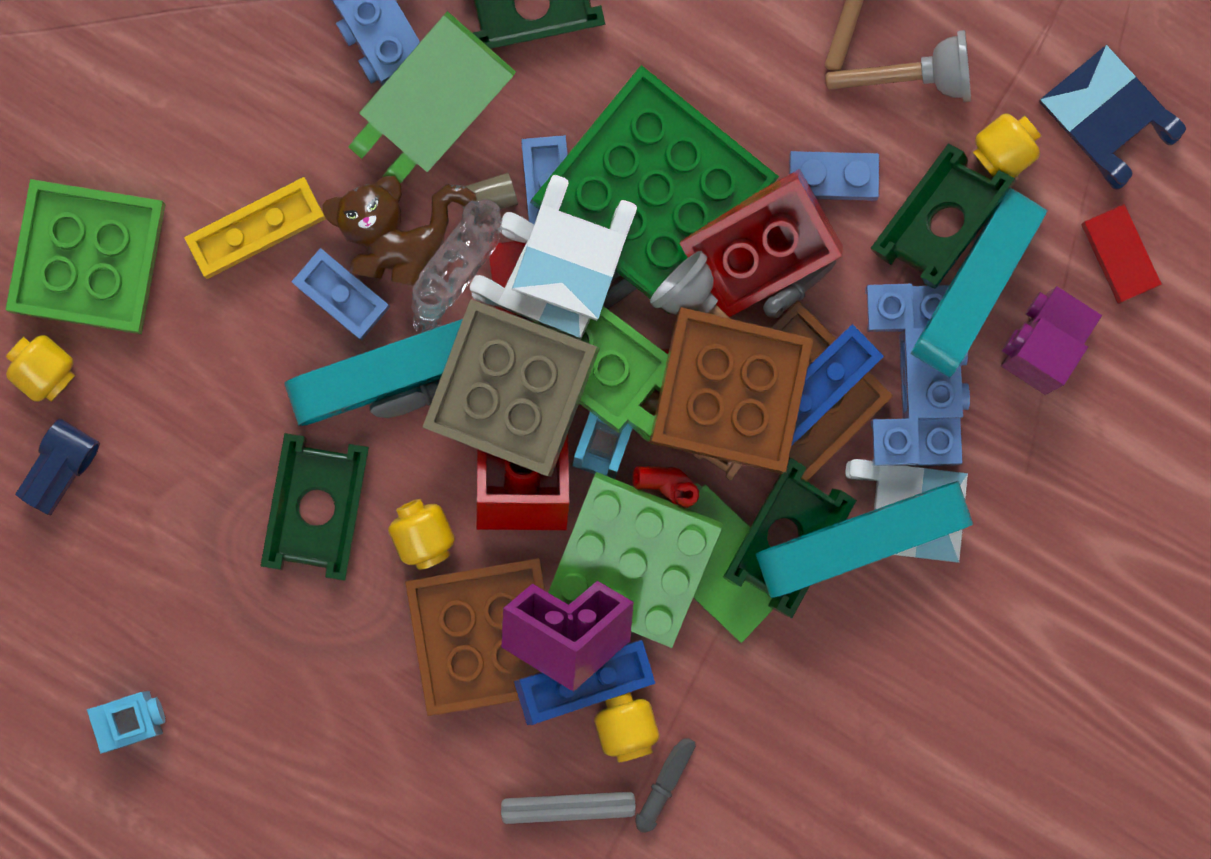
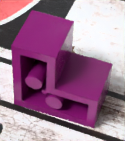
M1058 286L1046 295L1041 292L1037 294L1025 315L1031 318L1028 324L1024 323L1019 330L1015 329L1001 350L1007 355L1001 367L1044 395L1065 385L1088 349V346L1084 343L1102 317L1101 314Z
M596 581L569 605L532 584L503 608L501 648L574 692L630 642L634 602L599 581Z

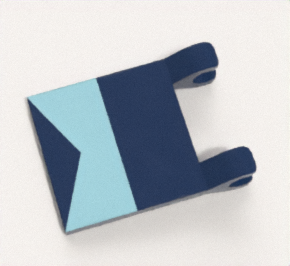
M1107 45L1039 100V103L1095 163L1110 186L1116 190L1121 189L1127 184L1133 173L1130 167L1113 153L1150 123L1163 142L1170 146L1175 144L1186 131L1184 123L1162 106Z

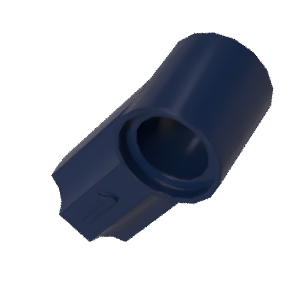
M58 419L43 437L38 450L40 456L15 495L35 509L47 515H52L74 478L84 473L95 458L100 442L63 419Z

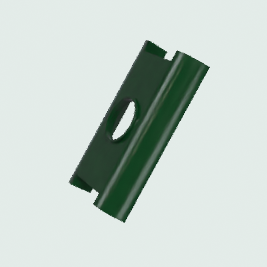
M474 0L480 31L472 33L490 49L606 24L602 6L591 7L590 0H549L550 6L547 13L536 20L523 18L515 8V0Z
M947 144L871 246V250L886 263L892 265L897 258L922 272L920 277L925 285L934 289L939 286L1016 182L1014 177L1000 170L991 180L966 167L965 165L969 160L964 151L950 144ZM945 208L960 210L964 215V224L956 234L949 237H939L931 231V221L937 212Z
M284 433L260 566L283 570L284 562L287 561L327 568L326 578L345 581L369 447L349 444L347 454L305 447L307 440L305 436ZM310 491H324L334 501V514L323 525L315 526L308 524L301 517L299 510L300 502Z
M789 457L786 472L778 476L723 578L731 584L740 587L746 581L769 595L755 554L770 548L767 539L770 526L778 519L787 518L796 525L798 537L845 521L857 500L838 489L832 488L829 495L801 478L807 467ZM810 586L773 597L768 606L787 617L793 618Z

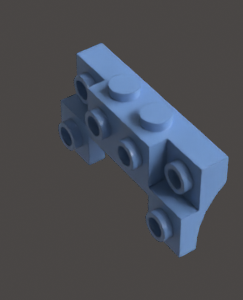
M331 0L342 20L336 22V25L348 46L356 43L364 55L363 58L358 60L364 74L371 84L378 80L382 86L420 43L396 0Z
M912 284L867 285L865 287L868 310L867 332H901L899 334L903 419H873L871 421V428L873 429V466H957L962 464L960 419L963 417V410H969L970 390L968 383H962L961 366L967 365L968 352L950 378L910 354L949 285L938 286L936 289L929 286H912Z

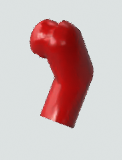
M637 466L634 469L633 485L635 489L658 490L670 502L684 508L693 506L699 499L698 487L679 468Z

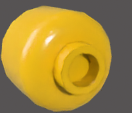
M1002 114L976 135L975 144L977 149L973 151V154L992 177L1000 170L1015 178L1039 158L1040 150L1035 141L1041 137V134L1026 116L1017 120L1010 114Z
M40 335L31 342L23 337L5 356L12 362L6 372L7 379L34 402H40L45 398L52 402L75 377L71 372L73 367L72 357L45 335Z
M416 499L396 509L399 517L391 522L388 532L403 563L416 565L417 569L421 570L434 566L450 556L449 549L454 544L455 536L441 506L437 504L423 505L421 499Z
M631 692L605 700L607 708L599 711L594 718L604 754L616 756L618 763L653 753L651 746L659 740L660 736L650 702L644 699L633 700Z

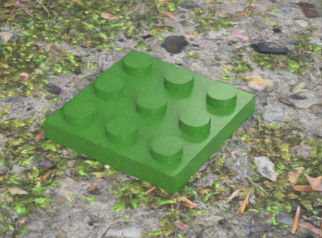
M30 179L5 310L14 314L142 334L166 204L161 200Z
M596 472L548 593L569 605L596 581H599L634 602L631 632L672 648L719 537L723 523Z

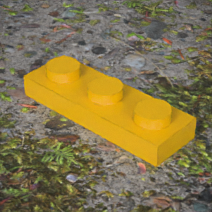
M302 177L189 234L184 239L203 276L209 279L322 222L326 218L305 177Z

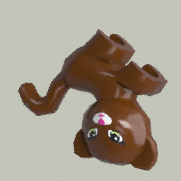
M385 176L375 184L359 186L348 191L343 197H334L324 202L322 206L325 218L332 225L340 229L347 241L367 248L368 254H358L352 260L349 273L382 279L385 269L388 268L392 269V282L423 288L430 268L436 263L444 249V235L449 223L447 206L451 202H455L465 208H470L475 205L477 198L476 193L465 186L446 184L432 195L430 224L409 231H400L398 229L401 222V209L398 203L402 196L401 184L396 176Z

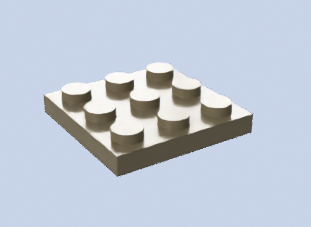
M470 299L423 428L543 475L552 476L600 348Z

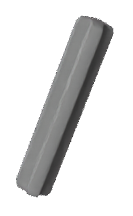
M632 792L505 798L501 802V818L505 824L633 817L636 812L635 796Z

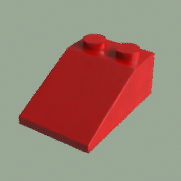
M800 169L760 190L679 243L687 258L698 251H702L707 256L706 264L713 275V289L710 293L718 300L716 305L728 317L841 258L843 251L842 243Z
M568 434L552 476L543 475L477 449L476 530L567 531L569 511Z

